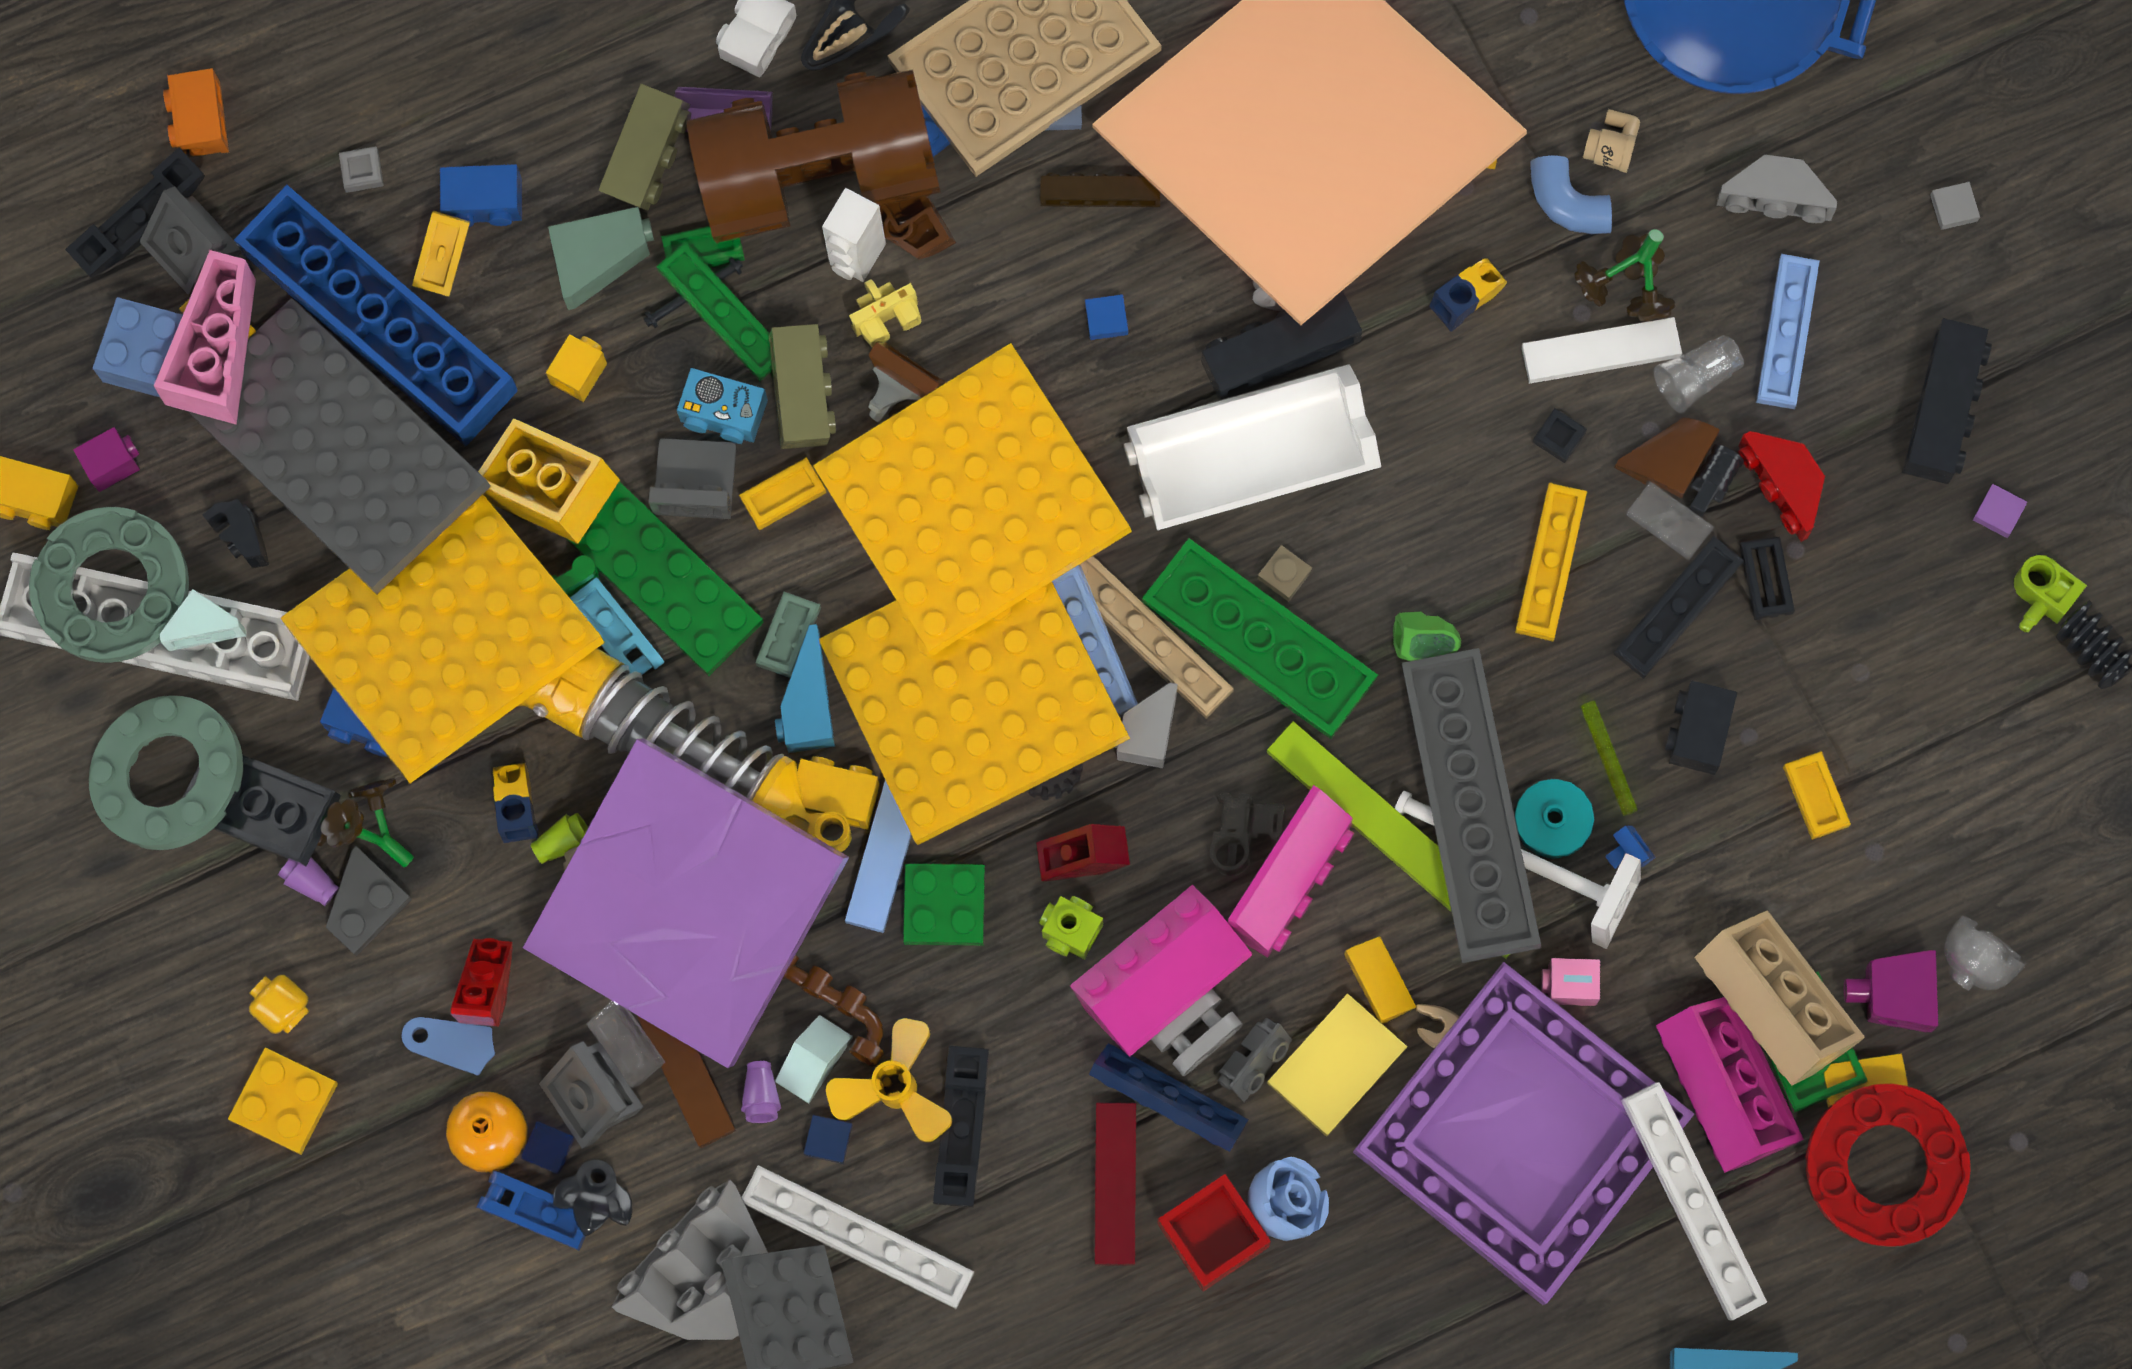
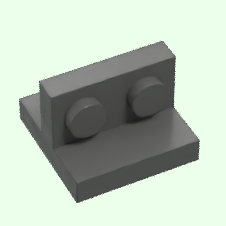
M175 186L163 191L140 239V243L188 295L193 292L209 250L238 257L240 253L236 242L193 196L185 198Z
M584 1041L571 1046L539 1083L582 1149L594 1144L608 1128L636 1115L643 1108V1105L600 1042L589 1047L586 1046Z

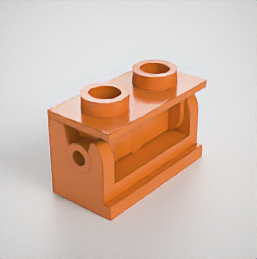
M213 68L167 75L169 89L163 90L166 110L167 112H172L173 124L168 125L171 147H180L186 155L187 149H189L191 156L219 152L228 153L229 147L221 85Z

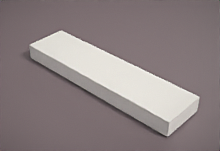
M1674 317L1522 344L1529 384L1680 358L1682 355Z

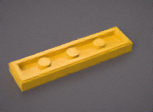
M1553 483L1548 484L1515 633L1554 641L1587 491Z

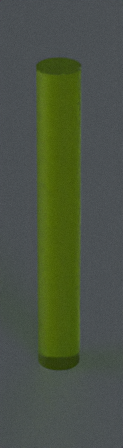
M1595 701L1583 704L1581 706L1583 715L1623 816L1638 811L1597 704Z

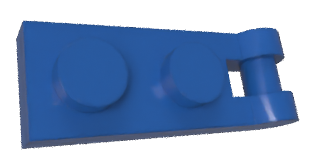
M492 1171L488 1180L491 1183L485 1197L481 1196L476 1208L580 1251L586 1236L583 1235L575 1221L573 1209L553 1207V1194L500 1172ZM505 1190L515 1193L509 1207L500 1204Z

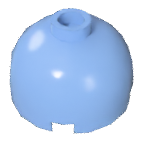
M1287 1157L1270 1163L1255 1175L1248 1190L1247 1205L1267 1236L1283 1241L1307 1237L1324 1225L1329 1213V1197L1326 1190H1320L1319 1184L1315 1180L1320 1178L1319 1174L1306 1161L1295 1157Z

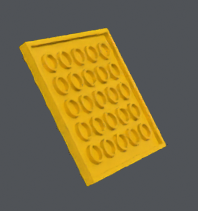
M1011 343L813 465L931 656L1132 532L1129 524Z
M483 494L377 595L353 571L348 569L281 617L286 628L410 784L604 644L599 632Z
M1052 582L933 656L928 652L897 600L819 639L917 845L1130 739Z

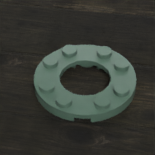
M103 507L88 510L71 517L59 525L47 537L48 542L41 550L37 560L34 559L29 580L31 606L37 621L45 633L68 653L81 659L103 663L129 660L161 643L160 633L189 593L187 563L179 545L171 534L157 521L137 513L135 510L121 507ZM118 549L129 552L142 562L147 572L148 589L140 606L133 614L120 621L100 622L88 618L78 609L73 599L72 583L77 569L88 557L102 550Z
M162 696L144 701L118 717L106 730L95 749L89 770V791L94 809L109 830L121 839L138 845L141 848L169 850L188 845L210 832L227 814L224 810L231 801L234 792H238L243 775L241 746L230 724L217 711L199 700L185 696ZM173 735L187 739L193 744L199 755L200 770L195 785L184 798L173 805L157 808L142 804L135 798L130 788L129 776L131 766L138 759L139 751L143 746L149 745V742L159 737Z

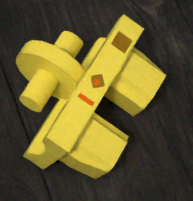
M872 279L864 282L868 293L856 299L860 310L849 315L853 324L851 326L856 336L862 335L872 348L876 342H887L890 339V334L883 324L884 322L896 317L904 331L910 330L921 323V316L917 307V296L911 283L895 291L890 282L877 288Z

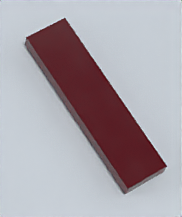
M1096 1103L1095 1265L1135 1266L1136 1103Z

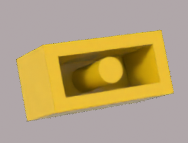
M0 456V517L7 520H13L14 516L28 519V524L44 530H50L51 525L58 527L68 518L79 487L73 478L68 474Z
M813 756L811 761L801 759L797 772L805 811L809 814L836 811L846 817L849 826L868 830L880 786L878 777L872 775L873 771L856 765H850L849 770L834 767V761L823 757Z

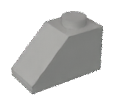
M1168 683L1124 713L1122 723L1130 739L1113 747L1117 748V760L1159 768L1164 767L1178 684Z

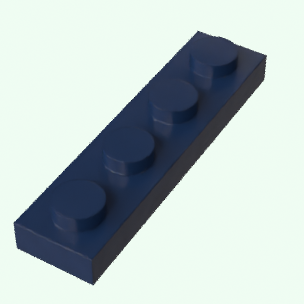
M1110 1043L1103 1049L1089 1073L1090 1076L1098 1079L1104 1085L1118 1090L1136 1100L1140 1105L1149 1107L1169 1118L1175 1124L1191 1130L1207 1139L1211 1144L1220 1146L1229 1152L1249 1120L1132 1055L1129 1057L1123 1050Z

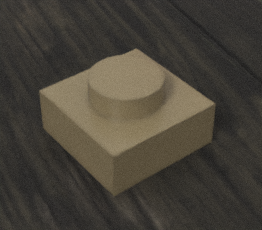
M1281 545L1258 574V580L1289 602L1311 574L1312 567Z

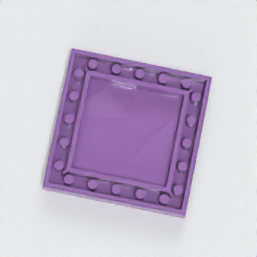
M644 738L637 739L523 948L719 1064L730 1068L738 1060L849 857Z
M1503 962L1357 1145L1353 1153L1540 1304L1545 1305L1653 1168L1621 1100L1655 1082ZM1664 1090L1683 1129L1694 1113Z

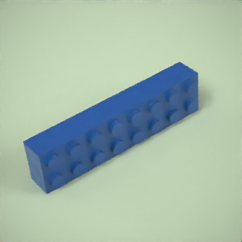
M288 185L234 239L240 251L248 260L464 446H467L518 392L513 378Z

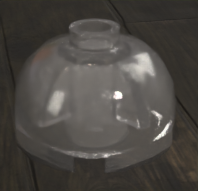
M1961 915L1949 931L1944 945L1946 961L1954 970L1950 977L1969 991L1973 986L1987 991L1998 990L2010 984L2027 963L2020 960L2022 957L1989 930L1987 932L1983 929L1978 931L1975 928L1978 925L1976 921L1966 915Z

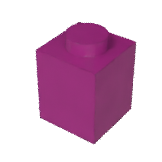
M115 427L73 449L89 480L99 492L140 470L134 459L140 455L129 435L122 438Z

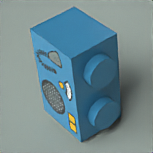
M691 368L677 413L680 422H683L684 427L691 431L706 433V430L721 433L720 436L729 442L742 444L743 440L754 443L768 399L763 388Z

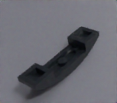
M180 147L151 172L154 178L99 228L93 224L65 249L89 277L93 278L104 272L141 245L140 239L164 190L175 186L185 198H188L200 185L205 175Z
M949 1046L943 1109L950 1113L952 1124L940 1137L933 1204L974 1207L984 1118L989 1049Z

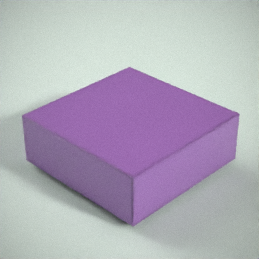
M1992 484L1973 521L2008 538L2027 501Z

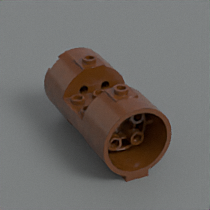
M913 69L876 78L875 75L867 77L866 72L845 76V82L837 83L844 122L837 124L836 119H826L814 123L815 129L799 132L798 127L786 128L777 131L776 138H772L762 101L755 102L754 98H743L733 101L731 103L732 107L724 109V112L687 120L688 137L696 176L714 241L719 243L790 227L784 187L856 171L862 197L879 206L941 193Z

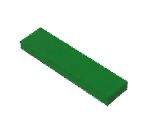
M686 242L656 266L658 272L759 381L772 371L769 344L770 333Z

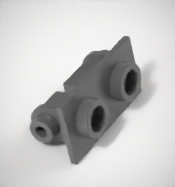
M1265 1018L1262 1023L1257 1022L1241 1043L1245 1049L1251 1052L1249 1056L1245 1057L1238 1051H1235L1223 1068L1220 1069L1219 1073L1221 1076L1217 1080L1218 1083L1227 1090L1232 1089L1243 1103L1251 1094L1260 1089L1264 1082V1077L1271 1067L1286 1055L1292 1039L1282 1025L1279 1023L1276 1025L1268 1018Z

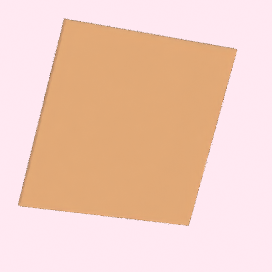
M1242 0L1092 124L1093 128L1300 325L1305 323L1527 134V130L1384 0Z

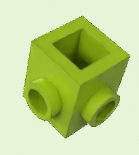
M1060 896L1056 905L1048 904L1039 924L1044 926L1042 936L1047 940L1046 946L1062 956H1067L1070 952L1085 960L1103 927V918L1092 913L1093 907L1084 900L1075 896L1067 900ZM1069 923L1075 925L1072 929H1066L1063 926Z

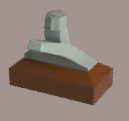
M876 342L869 353V357L875 366L873 371L878 377L879 388L869 403V408L871 409L869 416L875 421L882 423L888 418L889 412L896 403L910 399L919 400L947 382L887 342Z

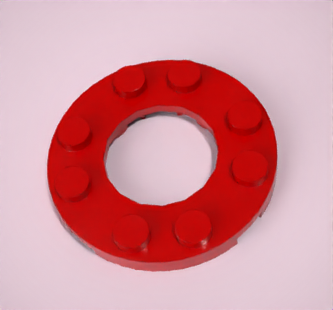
M1876 1084L1859 1088L1842 1096L1819 1118L1807 1146L1806 1175L1811 1194L1818 1208L1826 1219L1842 1233L1870 1245L1903 1246L1918 1242L1935 1234L1956 1214L1964 1200L1969 1184L1970 1155L1967 1152L1959 1124L1940 1102L1925 1092L1905 1085ZM1883 1125L1902 1128L1914 1136L1925 1152L1927 1165L1924 1182L1916 1194L1901 1204L1887 1206L1869 1201L1856 1190L1849 1176L1847 1163L1851 1146L1858 1137L1875 1126Z

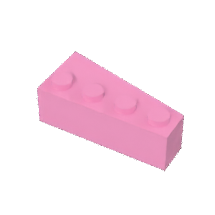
M209 250L154 384V388L165 405L237 425L256 282L245 259Z

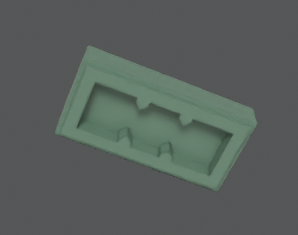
M783 592L756 660V666L791 678L808 627L815 624L821 610V605Z

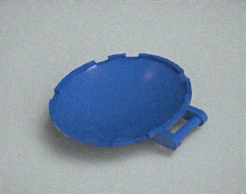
M1624 0L1629 20L1637 37L1649 54L1664 69L1696 87L1728 94L1760 92L1784 84L1807 70L1826 50L1851 58L1863 59L1866 46L1863 43L1876 0H1860L1849 40H1846L1839 36L1850 0Z

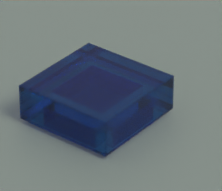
M537 1121L521 1159L559 1175L575 1137Z

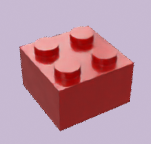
M1226 1174L1158 1218V1226L1203 1292L1268 1249L1271 1244V1240Z

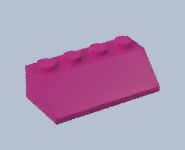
M1315 785L1311 788L1228 919V924L1244 944L1267 958L1273 949L1278 952L1282 950L1292 933L1286 929L1294 916L1299 919L1303 917L1313 900L1307 896L1315 883L1320 886L1324 884L1334 867L1328 863L1336 850L1343 853L1355 834L1349 830L1353 818Z
M1191 885L1073 982L1070 987L1086 1012L1130 1057L1250 958L1252 953L1216 907Z
M1725 997L1691 1006L1656 1025L1662 1044L1673 1061L1678 1072L1679 1081L1687 1091L1695 1109L1697 1120L1703 1126L1713 1147V1154L1720 1163L1724 1173L1751 1164L1804 1140L1759 1043L1753 1038L1751 1031L1738 1014L1731 1009Z

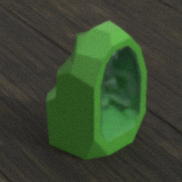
M1422 612L1398 613L1395 616L1393 642L1398 658L1414 661L1455 653L1461 646L1460 634L1453 624L1446 622L1439 616H1426Z

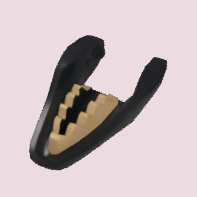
M831 0L825 14L802 52V64L807 69L816 71L864 50L893 31L906 18L910 8L906 4L895 6L893 11L882 20L875 30L856 12L854 4L856 0Z

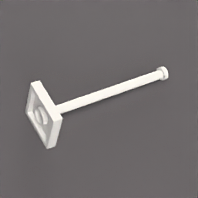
M1403 791L1397 801L1395 810L1402 815L1407 813L1434 826L1430 806L1412 799L1411 793ZM1521 849L1526 869L1597 901L1596 906L1599 908L1591 923L1592 943L1607 949L1641 880V860L1626 853L1611 884H1606L1603 887Z

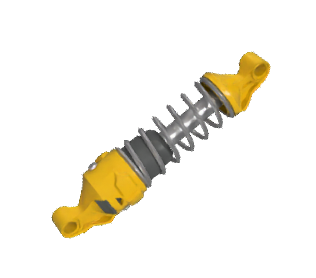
M598 648L518 705L530 708L536 715L549 719L584 740L592 739L593 737L598 738L609 745V754L615 753L617 750L620 752H630L636 740L644 738L836 850L844 851L851 842L852 837L849 823L841 813L827 811L825 813L809 814L805 811L796 761L783 754L773 757L771 747L762 746L745 758L747 749L745 732H734L719 743L721 736L719 717H708L694 727L696 714L692 702L686 701L673 708L666 687L650 688L643 683L641 673L637 671L630 673L629 666ZM659 693L663 694V699L659 697ZM687 708L689 709L686 728L683 729L674 724L675 716L681 710ZM713 723L715 725L711 744L698 738L697 735L707 725ZM739 738L741 740L737 759L723 752V750L733 740ZM766 753L765 767L761 773L749 767L758 756ZM830 824L840 825L844 829L842 836L835 841H829L822 837L823 830Z

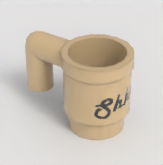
M1608 109L1605 124L1623 128L1622 133L1602 129V131L1590 129L1583 158L1594 161L1593 164L1627 173L1640 120L1634 115Z

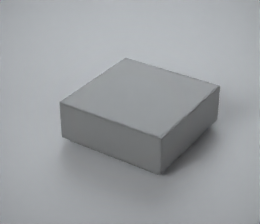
M376 146L339 153L346 193L384 186L379 151Z
M1970 182L1932 190L1930 196L1941 230L1978 222L1980 215Z

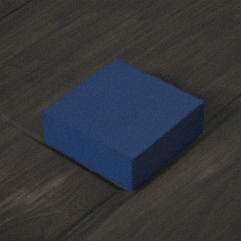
M813 1115L804 1155L844 1164L853 1126L852 1123Z

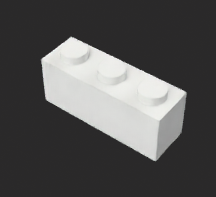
M845 188L822 226L832 270L847 280H851L854 277L864 282L886 245L880 206Z

